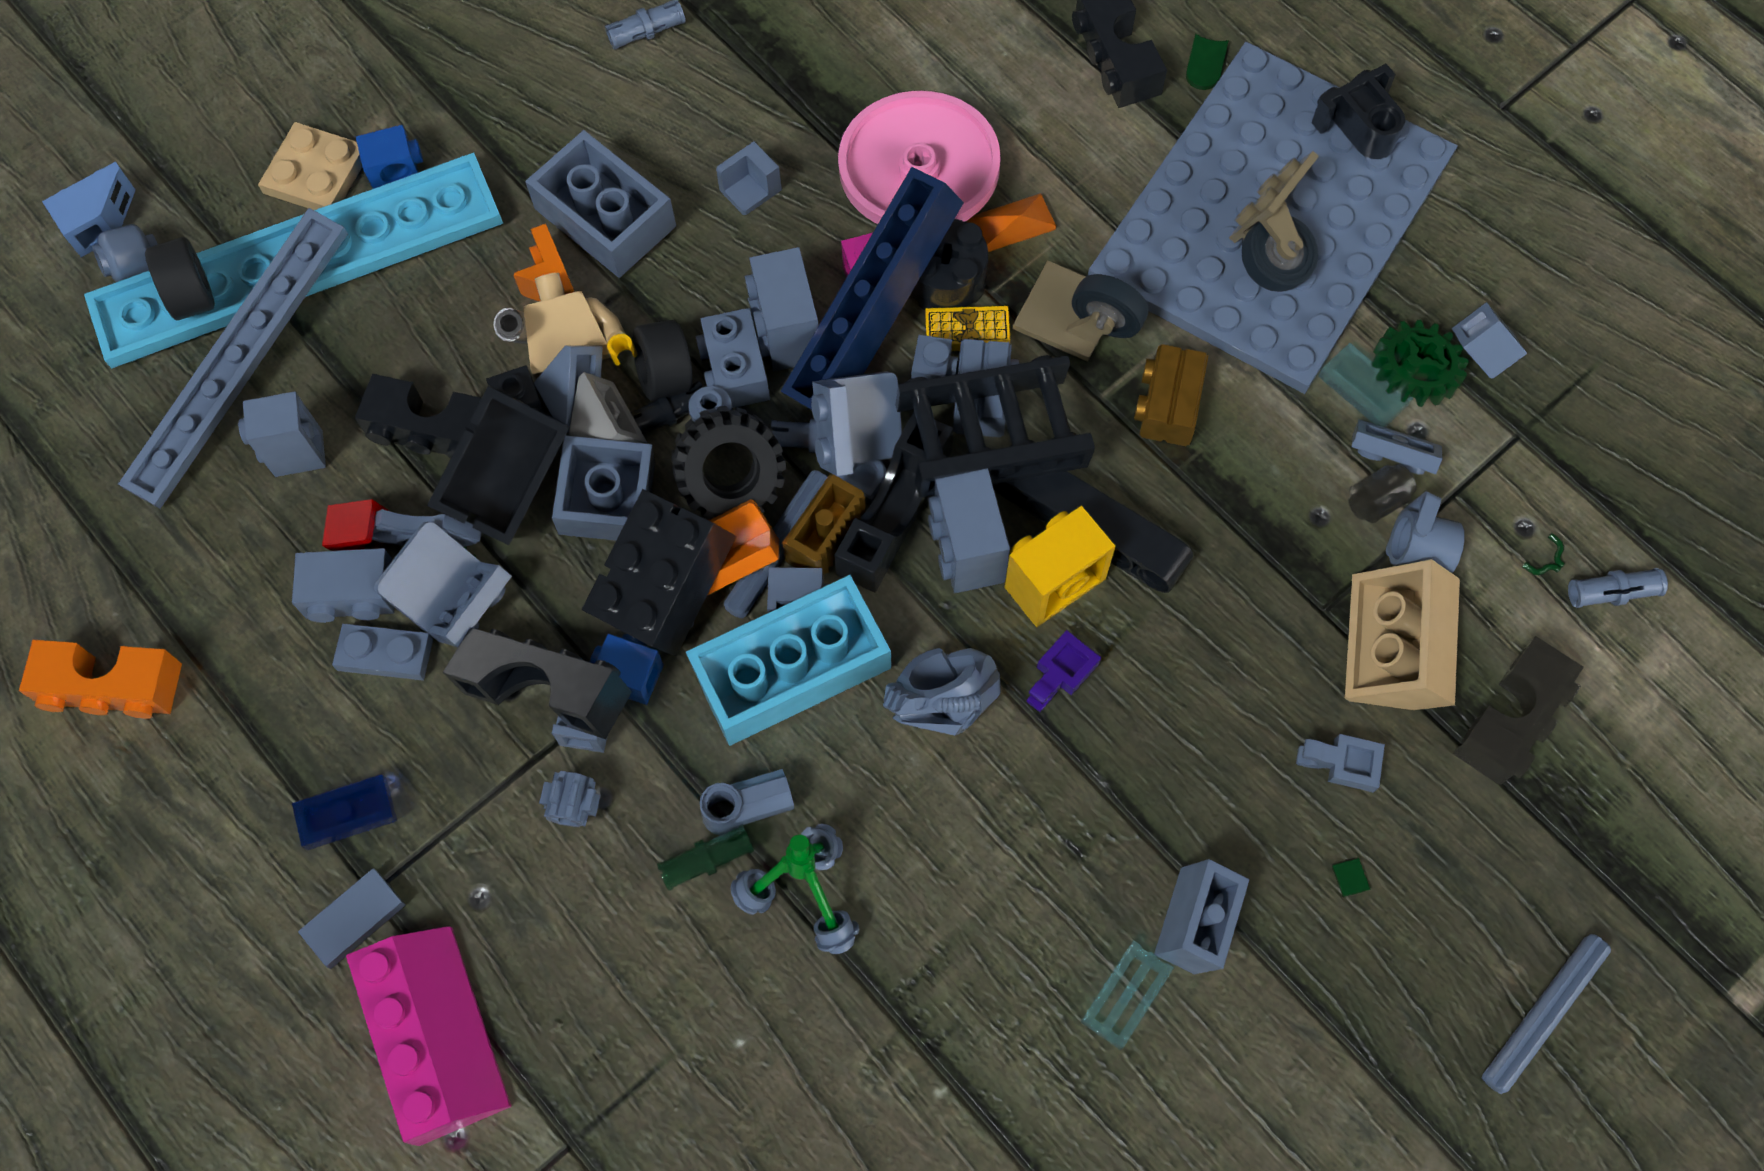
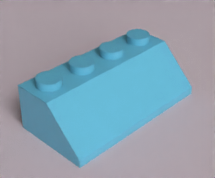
M851 575L686 651L705 697L729 746L891 669V650Z

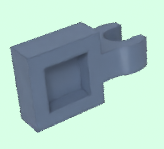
M1339 734L1334 738L1333 745L1306 739L1304 746L1300 745L1298 747L1296 764L1307 768H1329L1328 782L1375 792L1380 784L1385 744Z

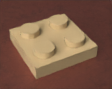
M294 122L258 186L263 194L311 208L312 210L344 200L362 168L357 141Z

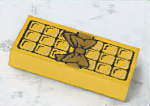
M1008 306L925 308L926 336L952 339V351H960L961 341L964 339L983 340L985 343L989 341L1010 343Z

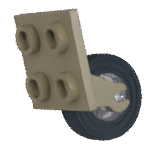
M1314 151L1300 161L1292 158L1277 175L1275 173L1272 174L1258 189L1257 193L1260 195L1255 203L1250 202L1234 220L1239 226L1229 239L1236 243L1243 238L1242 261L1248 275L1259 286L1270 291L1283 292L1298 287L1312 275L1317 265L1318 248L1313 234L1304 223L1290 215L1285 202L1288 195L1319 157Z
M1047 261L1018 314L1012 329L1085 361H1089L1103 334L1116 338L1135 336L1143 327L1149 309L1144 297L1135 288L1120 279L1102 274L1084 276Z

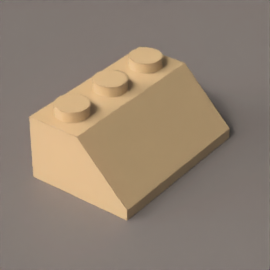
M1432 559L1352 574L1345 686L1346 700L1408 710L1455 705L1460 579Z

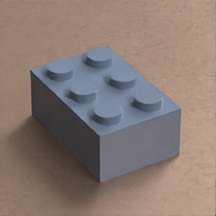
M585 130L579 133L525 181L534 209L618 278L624 275L676 227L671 199Z

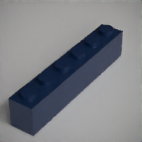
M914 167L910 168L781 389L782 393L812 410L811 400L814 395L812 381L864 374L964 204L946 183Z

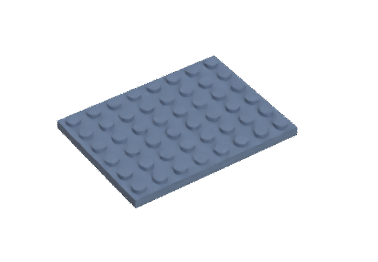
M1245 42L1089 268L1088 276L1093 274L1108 275L1128 283L1144 297L1151 313L1306 394L1448 165L1458 145L1405 120L1404 127L1393 152L1388 157L1382 159L1367 158L1354 147L1333 120H1331L1328 130L1322 134L1311 123L1319 97L1332 87H1340ZM1314 151L1319 157L1288 195L1285 202L1290 215L1304 223L1313 234L1318 248L1317 265L1312 275L1298 287L1283 292L1270 291L1259 286L1248 275L1242 261L1243 238L1236 243L1229 239L1239 226L1234 220L1250 202L1255 203L1260 197L1257 193L1258 189L1272 174L1275 173L1277 175L1292 158L1300 161ZM1269 258L1275 266L1280 268L1289 267L1293 260L1283 258V262L1277 265Z

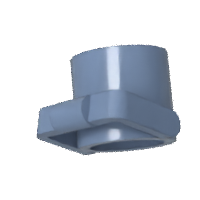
M1425 491L1399 513L1385 550L1393 566L1432 559L1449 572H1454L1463 552L1464 528L1458 521L1436 517L1442 498Z

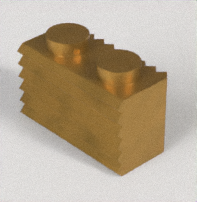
M830 474L782 542L785 561L795 568H822L823 574L829 573L828 567L833 566L834 555L853 520L860 518L866 512L864 492L834 474Z

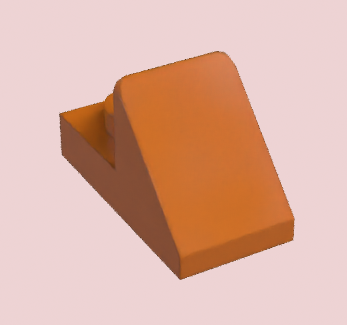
M546 223L530 229L536 244L529 247L535 265L514 273L513 276L520 293L527 298L540 302L534 279L550 273H559L565 295L573 293V286Z

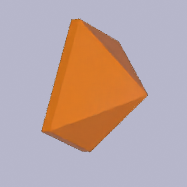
M1041 193L976 214L966 221L980 227L988 247V252L1056 230V224Z

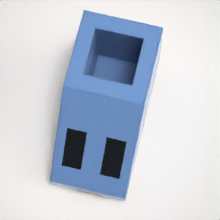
M114 162L68 188L60 190L57 194L42 202L63 236L80 257H83L93 251V245L98 244L100 233L122 227L136 190L117 162Z

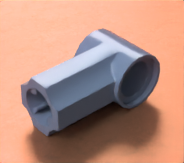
M783 769L731 785L715 783L707 787L700 798V810L705 827L711 833L723 836L735 832L742 825L794 810V803ZM721 801L729 802L734 806L732 813L723 818L714 817L709 812L715 803Z

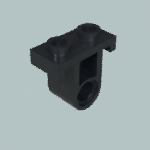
M1385 63L1372 71H1362L1351 82L1340 88L1332 87L1319 97L1311 123L1322 134L1328 130L1329 124L1333 120L1363 156L1370 159L1388 157L1393 152L1405 124V115L1402 109L1388 94L1396 74Z

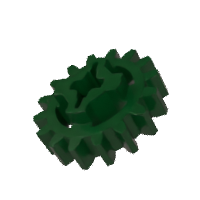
M1417 320L1413 328H1410L1405 321H1400L1397 329L1389 327L1384 336L1379 339L1373 351L1376 355L1371 365L1374 368L1380 369L1375 377L1376 380L1389 382V386L1386 389L1388 394L1396 390L1401 392V402L1403 403L1409 397L1415 398L1418 407H1423L1428 398L1435 406L1439 405L1444 397L1451 399L1466 378L1467 373L1464 372V369L1469 363L1468 359L1459 357L1464 349L1463 346L1450 343L1454 334L1449 332L1442 336L1438 333V324L1434 323L1430 329H1426L1422 320Z

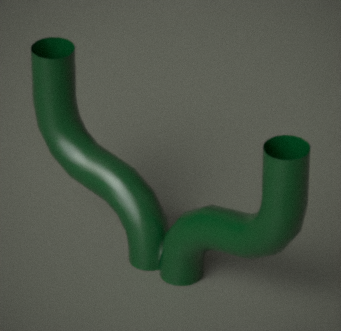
M1553 533L1548 538L1557 545V550L1554 554L1556 564L1550 563L1540 569H1536L1526 562L1522 567L1529 573L1538 576L1545 574L1549 570H1554L1558 573L1565 565L1561 560L1564 544Z

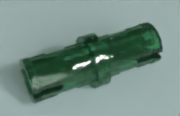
M741 824L737 828L707 842L703 838L694 842V848L666 861L658 862L657 867L663 873L661 877L666 888L671 891L674 887L702 874L714 875L718 873V867L743 855L753 853L755 850L752 843H750L751 840L744 825Z

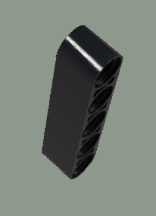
M1067 471L992 484L993 489L998 494L1046 524L1057 514L1063 511H1067L1070 514L1082 505L1115 545L1111 564L1156 591L1169 593L1193 558L1192 550L1183 541Z

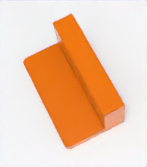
M750 499L709 520L737 537L707 595L779 560V538L754 500Z

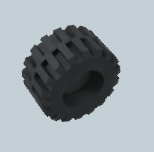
M727 406L717 407L718 411L712 413L708 409L699 413L701 418L695 422L690 419L685 424V432L683 434L678 433L675 439L676 449L672 450L671 457L676 484L681 496L686 499L688 506L693 511L699 510L702 517L711 520L713 517L722 515L726 511L752 499L756 502L761 512L764 513L763 505L767 501L773 504L778 498L775 491L777 487H783L785 479L782 476V470H786L785 459L781 453L783 450L768 425L766 426L762 419L754 413L750 415L745 409L738 407L735 408V411L729 410ZM728 442L747 446L753 455V463L750 472L742 481L730 486H719L705 478L702 469L703 463L713 448Z

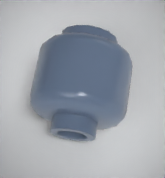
M130 224L100 233L98 244L93 245L92 248L103 276H111L115 282H119L149 271L145 251L147 248L158 244L153 234L145 235L140 227Z

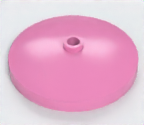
M933 91L897 93L882 98L866 107L847 127L838 153L840 181L852 205L866 218L878 224L910 168L914 167L946 183L964 202L955 219L965 222L985 206L997 186L1000 172L999 142L987 119L974 107L956 97Z

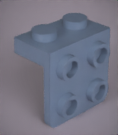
M886 371L812 381L814 395L812 396L811 407L817 429L815 452L822 469L835 476L853 474V464L892 458L895 444L902 434L900 412H897L895 406L898 379L894 373Z
M423 522L376 581L374 588L378 595L426 633H429L436 641L459 647L470 627L478 629V621L485 611L501 600L506 590L504 586L512 576L499 565L480 562L435 523Z

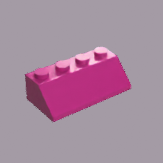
M448 926L391 936L346 955L404 1143L421 1146L511 1107L452 927Z

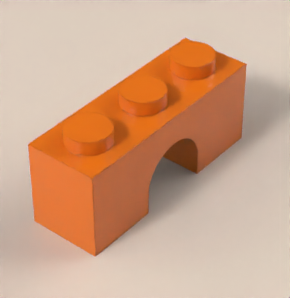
M32 640L19 691L35 701L34 706L36 708L50 712H63L64 707H78L80 711L92 715H107L108 710L123 711L125 715L141 719L151 718L152 713H171L182 663L167 650L121 646L117 662L112 670L102 677L92 679L96 657L78 643Z

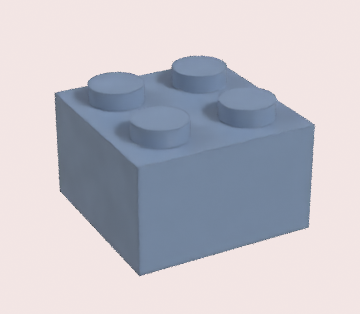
M799 247L750 257L752 274L744 276L751 316L756 325V335L761 357H770L773 372L795 367L818 328V318Z
M565 435L552 515L558 535L616 541L642 489L652 493L656 464L652 444Z
M988 468L935 479V496L928 497L931 515H928V522L933 541L939 540L941 554H938V562L943 580H951L954 593L1005 583L1010 548Z

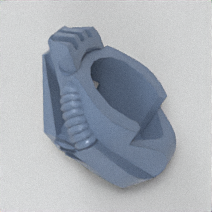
M940 648L933 649L915 657L902 671L896 683L886 685L883 706L895 713L893 719L901 724L955 736L963 733L971 726L991 703L998 698L1001 692L1000 674L992 657L979 650L967 648L946 655Z

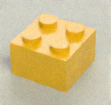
M1082 505L1070 514L1067 511H1063L1048 522L1045 531L1034 538L1028 535L1011 548L1005 589L1037 628L1106 580L1115 545Z

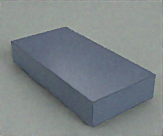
M373 868L301 928L298 933L327 968L332 969L347 954L352 952L406 906V904L382 875Z

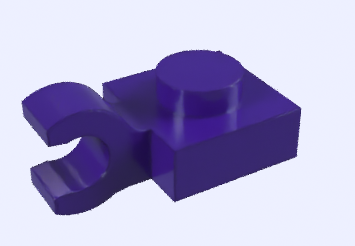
M1066 630L1038 661L1036 668L1044 673V675L1030 689V696L1026 702L1038 712H1041L1060 688L1072 695L1099 665L1101 657Z

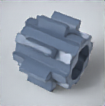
M555 772L552 783L544 782L539 804L544 805V817H546V820L564 826L585 827L588 816H596L601 796L596 794L594 789L596 782H594V779L579 773Z

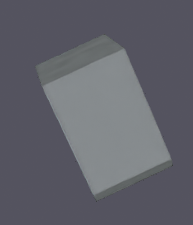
M583 372L578 377L568 436L647 444L614 382Z

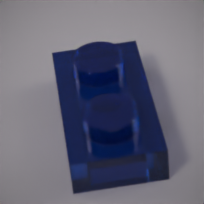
M382 774L292 803L301 847L307 851L397 821L388 780Z

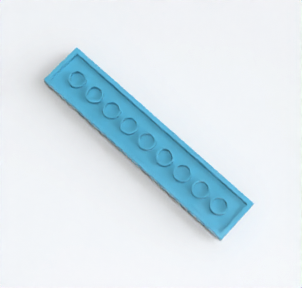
M474 152L314 210L343 226L348 235L305 297L503 224ZM303 215L196 253L214 298L215 306L212 310L182 320H174L166 310L149 271L84 294L104 361L112 369L226 327Z

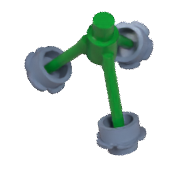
M818 824L815 828H806L801 835L793 836L786 849V855L769 872L765 873L759 869L742 871L737 874L736 879L731 883L730 890L735 904L744 912L753 915L757 911L764 913L770 908L771 901L776 893L773 881L783 873H789L796 879H805L822 913V917L814 925L815 942L818 949L830 952L831 954L843 953L854 945V935L859 933V924L854 920L851 921L846 911H832L815 872V868L817 870H827L833 867L835 859L841 857L843 852L842 840L835 835L836 830L830 825Z

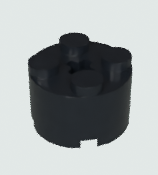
M954 219L910 294V297L912 295L919 302V306L922 309L967 307L982 297L987 279L988 247L982 236V230L978 225Z

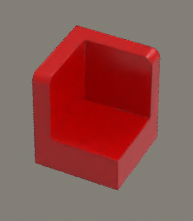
M373 499L328 505L322 546L330 551L365 549V544H369L372 541L376 512L382 509L390 510Z

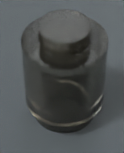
M1401 464L1385 465L1350 487V498L1348 500L1350 509L1357 518L1365 519L1370 523H1376L1411 500V495L1417 490L1416 481L1405 466Z

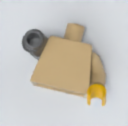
M550 273L534 279L540 302L524 306V312L513 308H504L494 318L493 327L500 339L507 342L528 344L530 369L535 378L542 374L565 345L603 346L602 360L612 358L616 365H620L617 357L624 350L631 351L634 358L638 355L631 338L626 335L618 317L597 298H585L582 291L565 295L559 273Z

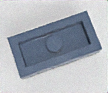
M1358 419L1352 435L1351 447L1358 449L1357 452L1361 456L1375 461H1381L1384 457L1399 462V466L1402 469L1414 474H1424L1425 471L1437 474L1443 459L1441 445Z
M342 624L332 666L337 671L424 681L433 638L429 633Z

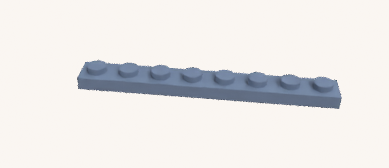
M311 208L307 209L118 485L161 509L348 235L343 226Z

